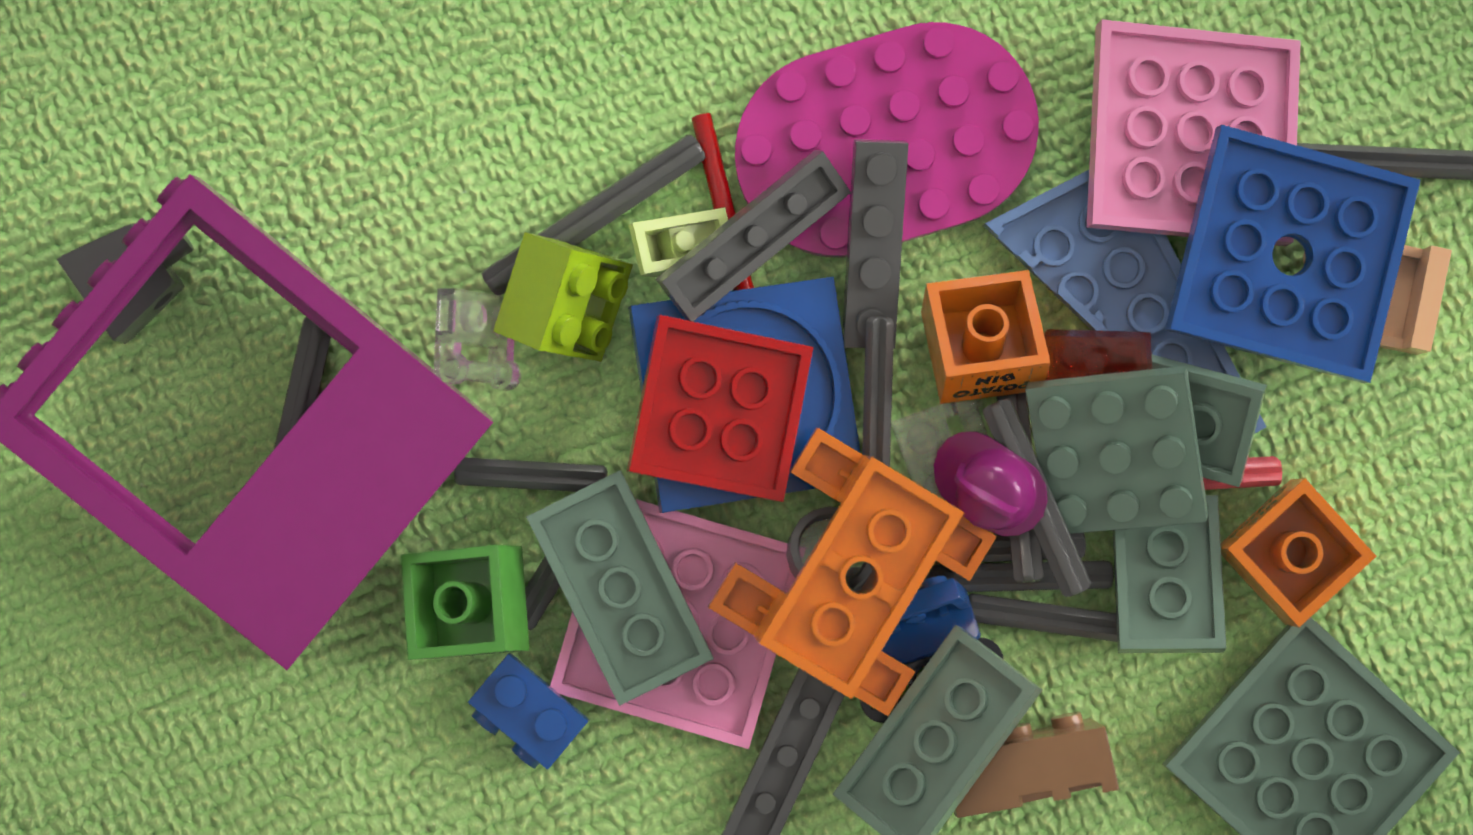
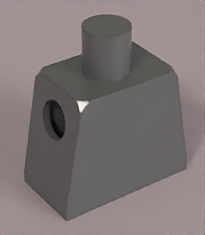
M135 223L126 225L57 259L84 299L93 289L87 284V281L96 269L107 259L111 262L117 261L128 248L122 243V240ZM186 235L106 329L113 341L124 344L128 343L183 290L185 286L172 268V265L195 250Z

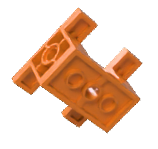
M816 427L792 466L790 473L841 504L787 593L734 562L709 603L708 608L754 635L760 645L848 698L853 699L855 696L886 716H889L915 671L883 652L884 645L935 561L970 581L997 536L985 529L974 526L963 516V511L872 456L862 455ZM856 562H867L871 566L872 572L862 589L858 591L849 589L846 584L847 570Z

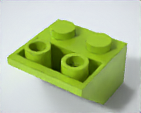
M524 232L493 332L539 351L602 362L605 350L612 338V328L621 301L628 289V279L633 264L556 239Z

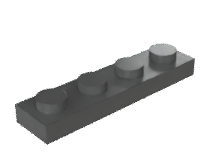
M854 139L842 325L845 348H865L866 320L869 317L883 316L892 318L894 321L893 349H895L909 144L906 141Z
M814 150L657 277L656 280L685 320L694 321L847 197L851 191L825 153L820 150Z
M798 668L721 835H780L845 695Z

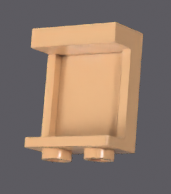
M1404 246L1379 347L1414 355L1431 352L1452 250L1436 246H1429L1424 249ZM1305 251L1303 255V264L1305 263Z

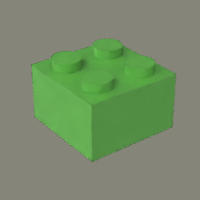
M488 545L401 554L408 660L439 659L530 650L522 546Z

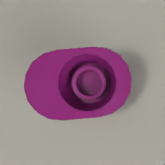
M977 431L959 432L947 438L938 449L933 465L937 488L941 496L949 504L963 511V516L974 526L1001 536H1019L1033 529L1044 516L1048 497L1046 484L1041 474L1026 459L1015 454L993 438Z

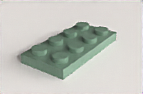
M621 470L526 516L619 706L714 659Z
M955 625L836 788L833 795L881 835H937L1042 692V689L965 629Z

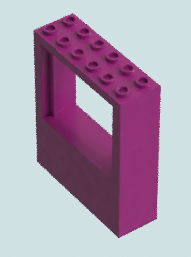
M189 174L185 180H181L176 176L158 196L156 201L162 207L155 216L147 221L141 218L125 235L122 243L128 248L118 260L113 262L109 259L105 260L89 278L87 284L93 288L83 301L81 300L78 303L71 301L59 313L52 323V326L58 331L50 341H46L43 345L39 342L34 344L17 365L23 373L15 382L8 386L5 384L0 385V443L284 669L288 670L492 425L493 419L204 180L192 174ZM193 225L353 354L196 544L35 416L36 412Z

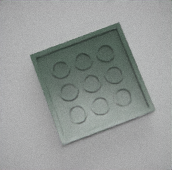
M1310 617L1300 627L1287 625L1164 761L1163 765L1239 835H1387L1460 752Z

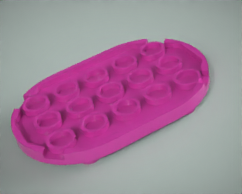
M945 22L914 24L797 59L773 73L758 88L747 104L741 117L735 143V165L739 186L748 205L814 150H820L825 153L851 191L854 139L906 141L909 144L902 243L961 226L987 215L1000 206L1013 193L1026 175L1033 160L1038 140L1039 118L1035 95L1023 69L1005 48L987 35L958 24ZM850 194L791 241L789 245L816 256L847 257Z

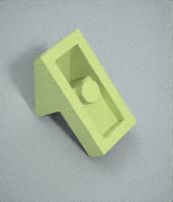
M718 208L631 223L629 229L640 275L659 277L728 221L726 209Z

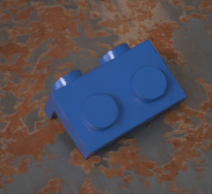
M936 576L924 580L882 651L906 665L934 655L955 625L962 627L976 639H979L981 633L967 590L954 578L947 580L946 576Z
M511 653L507 654L468 701L476 709L472 717L483 728L494 735L499 730L505 733L515 742V745L511 748L512 751L534 769L540 763L548 770L590 720Z

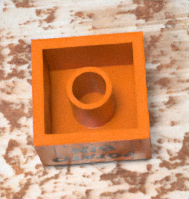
M1029 270L926 283L921 315L940 404L1025 393L1028 382L1046 380L1051 362Z
M1306 478L1290 479L1221 543V555L1285 625L1294 627L1302 626L1377 557Z

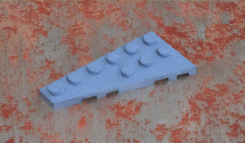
M1089 170L983 225L1109 348L1115 344L1241 378L1223 345L1165 330L1181 268V263L1166 235L1086 228ZM1260 414L1255 433L1266 428Z

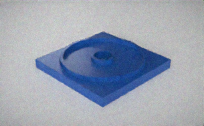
M1226 125L1216 127L1165 330L1352 381L1371 383L1421 180ZM1282 237H1290L1297 240L1305 251V263L1302 269L1294 275L1282 273L1273 261L1274 245Z
M834 277L730 291L693 321L814 347L790 470L816 427L860 453ZM671 300L628 307L641 394L657 316L664 315L685 320ZM789 472L786 493L816 489ZM654 477L659 513L757 498Z

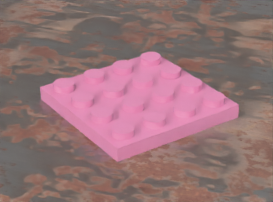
M1101 20L1097 23L1095 30L1086 228L1188 237L1215 129L1220 125H1226L1297 145L1301 40L1112 20ZM1282 237L1275 245L1287 246L1293 243L1294 239Z
M636 499L714 659L619 706L572 611L550 686L564 696L749 749L776 654L760 645L754 635L709 609L708 605L734 562L787 593L795 580L786 557L787 543L679 511L659 513L658 505ZM799 547V553L803 563L807 549Z

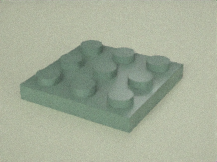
M1187 366L1028 382L1025 390L1037 460L1070 534L1207 522L1208 508Z

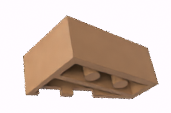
M1081 712L1054 716L1050 718L1052 726L1036 730L1031 729L1030 723L1017 724L953 813L957 818L1018 808L1022 807L1023 803L1053 797L1054 801L1070 799L1072 797L1071 792L1102 786L1103 793L1119 790L1105 726L1091 718L1083 719Z

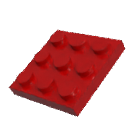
M658 315L627 472L784 502L814 347Z

